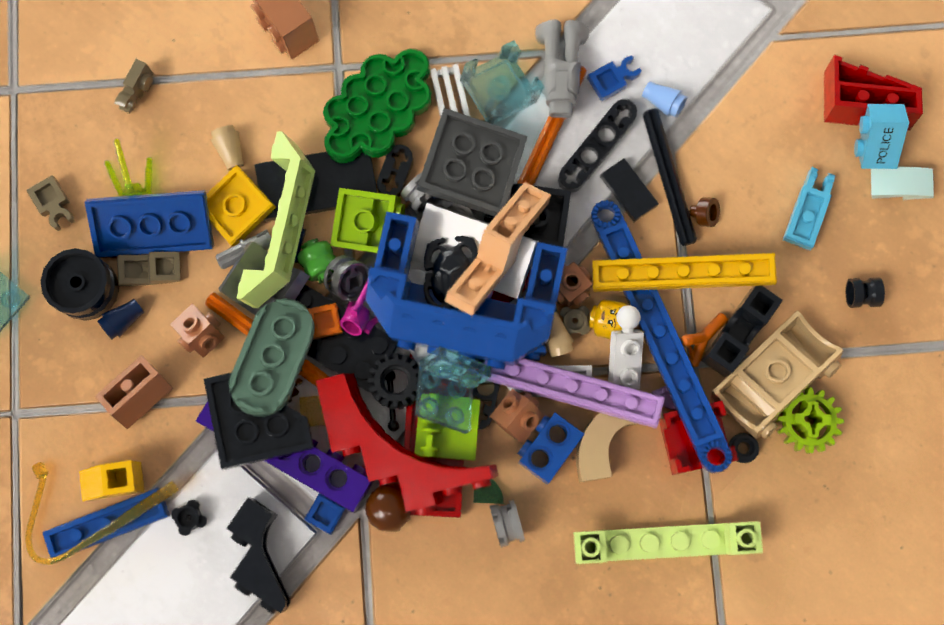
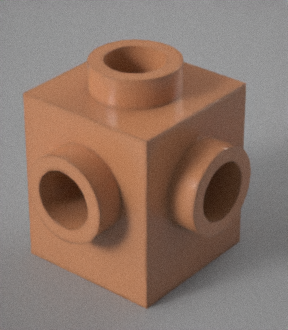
M575 262L568 266L564 264L557 297L558 304L562 303L564 307H570L572 304L579 306L590 297L588 292L593 285L590 282L592 277L584 266L578 267ZM570 277L576 286H569L566 280Z
M193 304L170 324L181 336L177 341L189 353L195 350L203 358L225 338L217 329L221 325L220 322L210 312L204 315Z
M512 389L489 417L507 434L523 444L545 415L537 408L540 403L527 392L521 395Z

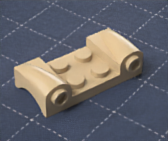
M797 310L712 391V398L716 402L723 400L725 411L755 439L761 436L766 439L778 427L775 424L778 415L818 377L822 378L826 375L830 378L841 367L838 361L844 350L820 336Z

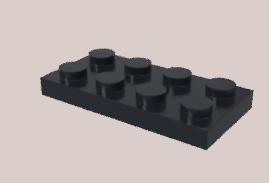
M304 285L295 299L307 309L335 303L307 285ZM337 304L341 320L346 309ZM376 326L372 328L369 334L363 331L361 335L354 336L342 328V334L313 339L307 356L337 374H354L357 385L367 392H370L368 377H370L369 371L371 367L375 366L374 362L378 359L381 360L386 354L393 355L398 343Z

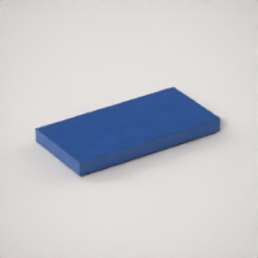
M206 190L91 198L85 201L94 254L98 258L118 255L149 254V252L209 250L214 247Z

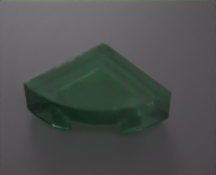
M490 479L491 485L474 489L473 503L504 504L503 494L497 483Z

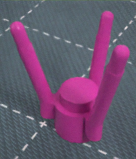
M368 280L358 300L348 303L345 314L340 320L343 330L354 336L361 335L363 331L369 334L372 328L379 322L376 316L370 320V311L363 306L366 299Z

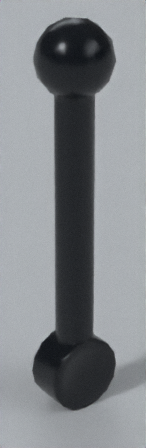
M394 371L389 372L385 377L388 391L394 393L393 381L396 378ZM389 409L390 422L387 427L391 432H395L399 429V423L396 421L395 409Z

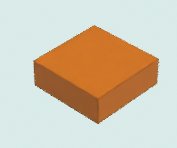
M336 303L307 309L315 325L314 340L343 333Z

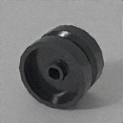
M77 248L61 251L52 257L44 267L40 280L42 294L49 305L71 318L84 321L97 319L102 316L101 314L109 311L116 302L119 292L118 277L111 266L91 252Z

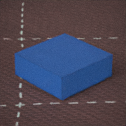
M319 493L304 520L332 535L346 508Z

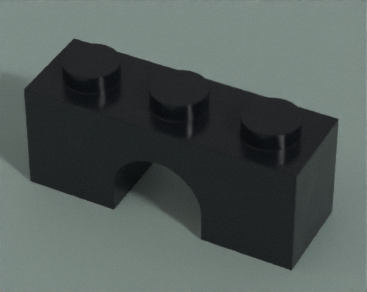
M763 286L752 287L704 354L701 361L723 377L732 374L748 352V346L761 328L768 323L783 300Z

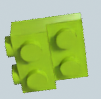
M339 188L330 246L377 254L386 212L405 215V204L401 203L402 198L395 195Z

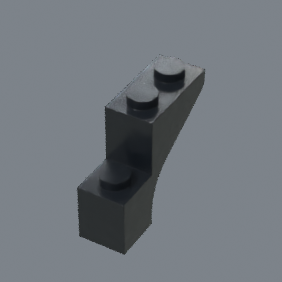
M248 497L226 528L233 533L230 538L243 547H246L248 544L251 545L230 578L236 582L234 587L246 596H250L252 593L261 599L259 605L272 614H275L276 611L283 613L289 607L291 600L267 549L268 532L277 514L256 499Z

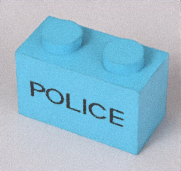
M904 104L867 105L866 114L860 117L859 122L861 136L860 139L855 140L854 155L859 157L861 169L898 168L909 125Z

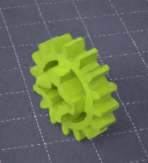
M812 387L806 388L804 394L802 392L781 412L783 413L782 416L776 420V422L782 423L783 426L777 430V433H786L787 437L784 443L794 442L795 451H800L804 446L806 454L813 453L815 448L818 452L825 451V444L832 446L836 443L832 436L842 434L836 428L838 424L844 423V419L837 418L836 416L842 409L841 407L833 408L834 397L824 399V390H820L814 395ZM802 401L800 410L795 414H791L794 407ZM808 416L809 419L814 420V424L810 425L809 422H805L804 418ZM793 427L800 433V436L796 434ZM823 427H827L825 433L819 439H817V437H819V431Z

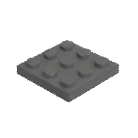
M444 108L416 190L495 217L508 202L528 136Z

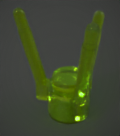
M114 139L116 154L125 182L123 188L111 163L106 160L104 164L118 195L152 194V158L148 157L146 159L145 189L141 187L140 183L132 184L119 139Z

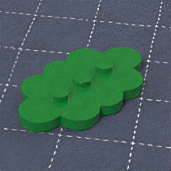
M407 49L396 55L394 59L384 54L372 55L364 60L361 65L360 74L350 75L344 79L341 84V95L334 96L328 100L323 110L326 124L330 128L325 136L324 145L328 156L338 163L351 162L362 152L370 157L379 158L386 156L394 148L396 137L406 136L413 130L415 125L414 116L427 111L432 102L430 87L425 82L430 74V63L428 57L423 52L417 49Z

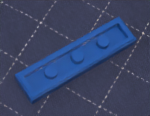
M156 488L42 533L51 561H56L168 518L170 513L161 488Z

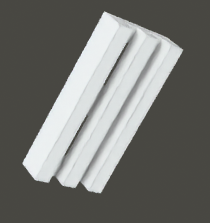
M454 64L450 68L444 66L440 70H436V68L430 69L440 118L445 107L438 77L444 78L450 109L457 112L449 75L453 74L462 112L464 115L470 116L458 64Z

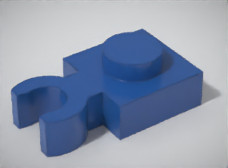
M633 56L625 57L619 67H616L614 62L611 61L588 74L587 80L601 102L626 89L627 83L625 80H635L640 76L641 68L635 71L627 69V66L633 63Z

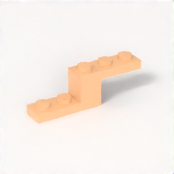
M526 182L523 183L484 229L476 259L447 292L445 302L472 316L515 263L522 236L549 204L551 194Z

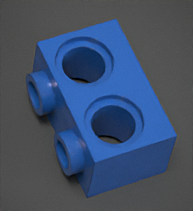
M554 413L551 418L545 415L535 428L539 435L533 443L527 439L517 453L522 457L518 464L545 484L550 483L584 436L583 432L557 413ZM552 427H560L564 430L565 439L563 442L556 443L550 439L549 431ZM543 451L547 455L548 462L545 467L539 468L532 463L531 456L533 452Z

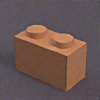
M141 355L101 390L95 398L114 419L126 429H129L169 393L173 387Z

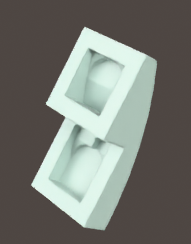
M922 167L871 169L872 199L903 197V200L934 198L933 169Z

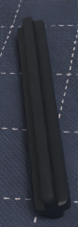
M650 109L643 114L644 123L680 244L688 246L695 243L697 237L659 110Z

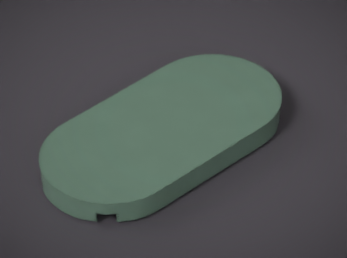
M282 298L266 304L257 312L229 381L232 398L235 404L245 413L253 416L272 415L281 410L289 401L315 334L312 316L302 303L293 299Z

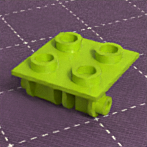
M431 394L420 395L415 454L426 457L475 461L480 400L442 397Z

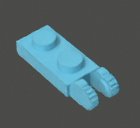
M811 167L804 185L800 189L783 237V241L807 250H811L814 247L832 196L830 192L835 180V175L829 173L824 178L821 191L814 189L813 185L818 176V169Z

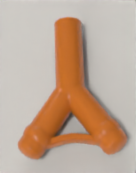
M719 313L701 332L686 334L680 337L682 345L686 346L689 351V360L692 367L696 368L699 366L708 341L728 322V318L724 314Z

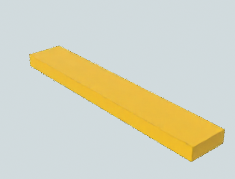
M775 253L592 260L594 292L776 285L777 283Z

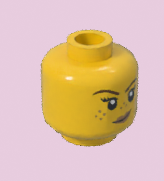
M601 300L591 310L589 327L593 328L596 336L611 339V331L622 330V327L617 323V312L621 307L628 304L612 300Z

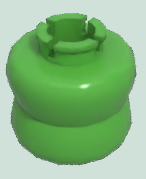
M312 239L301 246L303 250L299 252L297 260L304 268V273L310 276L309 281H318L319 284L324 283L325 270L336 256L333 254V249L329 242H319L318 239Z

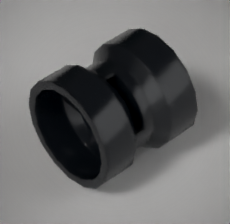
M859 278L848 279L845 289L846 302L850 308H859L864 304H868L870 307H881L885 298L882 279L869 278L867 281H862Z

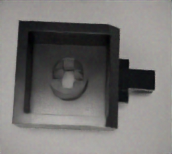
M513 184L510 199L523 184ZM534 186L551 194L549 204L539 215L540 223H533L523 236L536 240L539 243L563 247L571 191ZM488 214L484 216V220L489 222L495 218Z

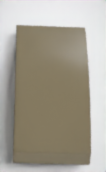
M149 252L148 255L117 256L118 286L180 282L179 252Z

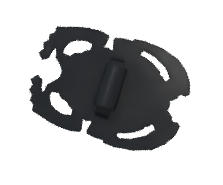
M456 236L455 240L462 243L457 244L453 248H445L440 245L446 242V239L443 237L427 244L424 255L425 271L432 270V273H425L423 285L427 305L446 309L456 308L445 302L446 295L477 257L478 248L474 238ZM462 247L470 249L472 253L471 258H467L462 251ZM440 250L441 252L438 254L435 262H432L433 253ZM430 289H432L436 299L442 303L441 305L434 302L429 292Z

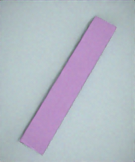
M525 358L513 366L505 365V370L489 367L485 360L480 378L486 381L657 429L665 397Z

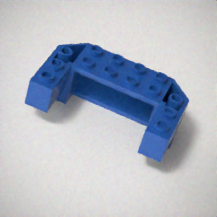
M386 212L374 268L370 267L366 302L388 336L393 341L398 342L397 347L415 351L416 346L428 348V354L445 357V352L458 354L457 360L475 363L476 358L487 361V366L505 370V365L513 366L548 343L568 248L537 242L526 298H518L517 304L486 298L472 316L458 308L446 309L427 305L423 285L412 283L408 277L420 225L417 217ZM430 289L429 292L434 302L441 305L442 303L436 299L432 289Z

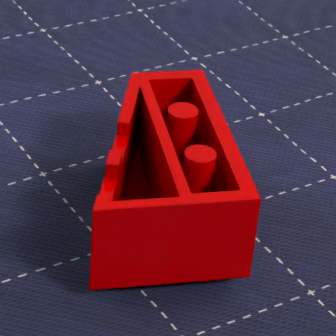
M834 54L824 72V122L859 126L860 117L865 116L868 104H904L909 119L907 130L910 131L923 114L921 87L890 75L883 77L868 71L869 67L861 64L857 67L842 61L843 57Z

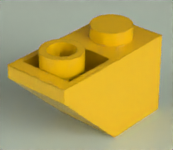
M128 460L109 463L79 471L82 502L145 492L142 464L139 461Z

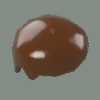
M382 485L369 495L365 505V513L370 524L378 530L398 532L410 520V511L406 512L401 488L398 486Z

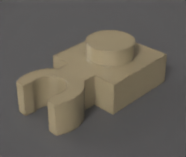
M138 59L134 61L123 82L125 87L115 100V104L120 106L119 109L129 114L134 109L137 97L141 98L144 91H148L153 82L154 74L145 62Z
M50 176L27 189L39 213L43 217L49 215V223L57 231L61 230L58 224L60 217L66 216L70 223L75 222L73 214L63 208L64 205L70 202L54 176Z

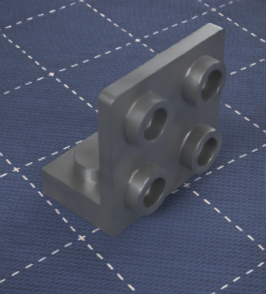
M250 241L220 285L219 291L256 316L263 306L275 302V300L282 298L295 300L310 276L302 270L293 268L290 282L259 308L250 307L237 299L238 285L241 281L243 270L264 271L265 257L268 254V251L256 242Z

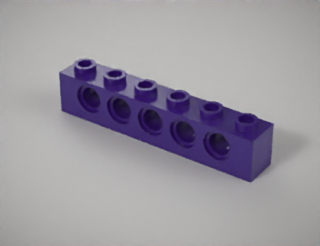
M207 401L196 422L214 432ZM314 439V449L291 454L288 457L282 456L265 460L268 464L353 513L357 512L374 482H368L366 469L355 463L353 468L342 463L345 458L337 452H331L330 448L326 453L316 448L319 442ZM317 455L321 461L320 467L315 472H309L306 469V461L310 456ZM338 470H343L347 475V481L342 487L336 488L331 481L332 475Z

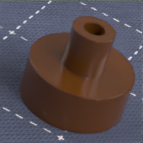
M702 197L697 206L692 205L690 207V216L696 217L699 226L714 227L720 216L718 200L716 198Z

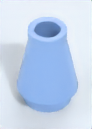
M651 81L646 85L642 93L643 98L649 100L668 117L670 115L677 117L687 101V96L683 95L681 90L658 85Z

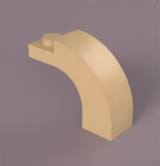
M662 411L659 420L663 419ZM599 413L590 421L583 431L584 436L579 441L577 447L576 466L579 483L612 477L608 455L611 439L619 429L630 425H637L638 423Z

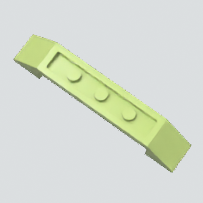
M277 131L275 142L272 146L271 159L286 170L285 183L278 203L275 225L272 228V238L268 254L265 257L264 271L243 270L241 281L238 285L237 299L252 308H259L290 282L315 175L314 168L301 149L282 131Z
M760 521L573 532L576 564L763 553Z

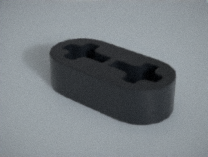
M395 145L392 151L387 154L377 181L379 193L401 196L413 166L412 151L407 146ZM400 153H403L407 162L402 161L399 169H395L396 161L393 157H399ZM392 175H395V185L397 188H392L390 192L386 191L384 182L389 183Z

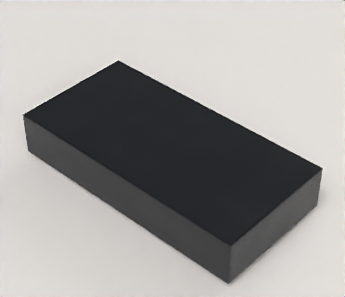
M625 158L600 175V178L633 222L658 206L659 203Z

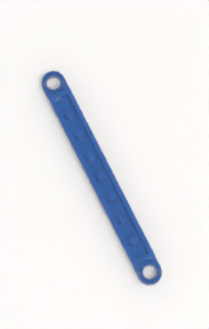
M609 200L597 203L592 209L591 220L608 259H641L640 251L618 205ZM602 210H610L613 212L614 218L611 222L608 221L606 223L598 219V213ZM658 290L623 291L629 305L636 307L640 312L641 319L638 325L640 330L644 332L645 341L678 410V414L701 465L711 473L725 471L731 464L732 452ZM711 449L722 451L725 457L724 463L718 466L711 464L707 458L708 451Z

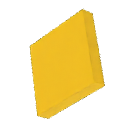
M238 165L230 170L206 194L210 223L231 246L238 245L240 239L243 240L276 208L271 200Z

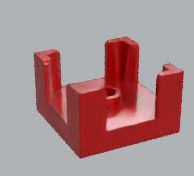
M723 400L710 403L728 444L721 418L726 416ZM678 410L663 413V419L659 420L672 475L703 469L678 414ZM730 446L729 448L732 452L731 462L738 461L735 447ZM711 449L707 453L708 461L711 464L721 465L724 463V454L719 449Z

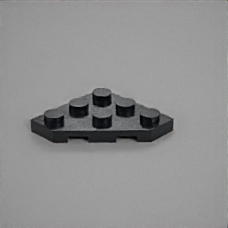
M231 373L204 379L222 470L314 449L309 420L301 413L285 405L278 412L268 416L247 414L235 404L229 387Z

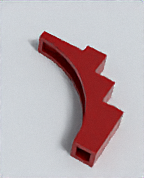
M343 373L316 380L331 452L342 451L343 456H348L362 451L368 482L379 480L380 485L397 482L399 479L406 512L416 510L417 515L434 512V505L443 502L441 491H443V496L462 492L461 486L471 483L473 489L491 485L490 479L499 476L496 464L477 467L450 466L425 459L403 447L389 436L374 419L361 397L354 374Z

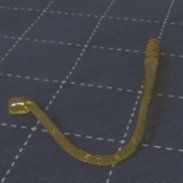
M38 462L32 466L36 478L40 480L26 529L25 544L27 552L34 562L43 565L61 562L147 512V510L158 505L159 502L161 503L167 497L172 496L173 493L178 492L179 489L172 480L168 485L158 489L67 552L53 558H41L33 549L32 531L48 471L43 462Z

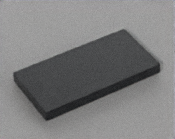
M327 152L305 155L315 170L305 215L336 210L339 188L377 193L372 159L363 152L355 160L347 163H338L332 160ZM274 161L255 164L258 187L276 206L264 221L276 220L278 203L285 183L286 170Z

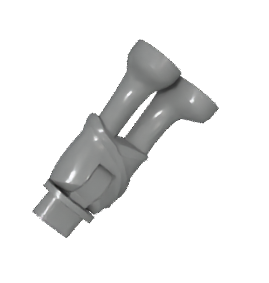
M548 20L537 25L535 29L536 40L540 44L545 45L546 55L541 92L545 95L550 117L570 118L572 117L573 107L576 105L580 88L581 62H578L579 46L587 42L589 28L584 23L576 20L565 22L564 62L559 59L561 22L559 20Z

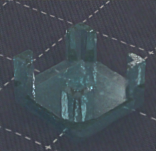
M515 40L503 45L498 57L477 66L478 58L465 63L460 77V81L484 119L490 124H494L537 103L544 89L537 76L534 77L530 84L517 64L521 50Z

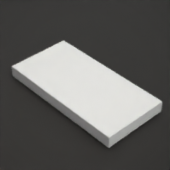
M428 202L419 225L412 260L424 264L427 244L442 237L446 239V242L440 245L445 248H453L457 244L462 243L455 240L456 236L474 238L479 250L483 231L489 223ZM522 236L515 263L493 289L494 291L516 299L521 297L538 241ZM462 247V251L467 258H471L472 253L470 249ZM440 250L433 253L432 262H435L438 254L441 252Z

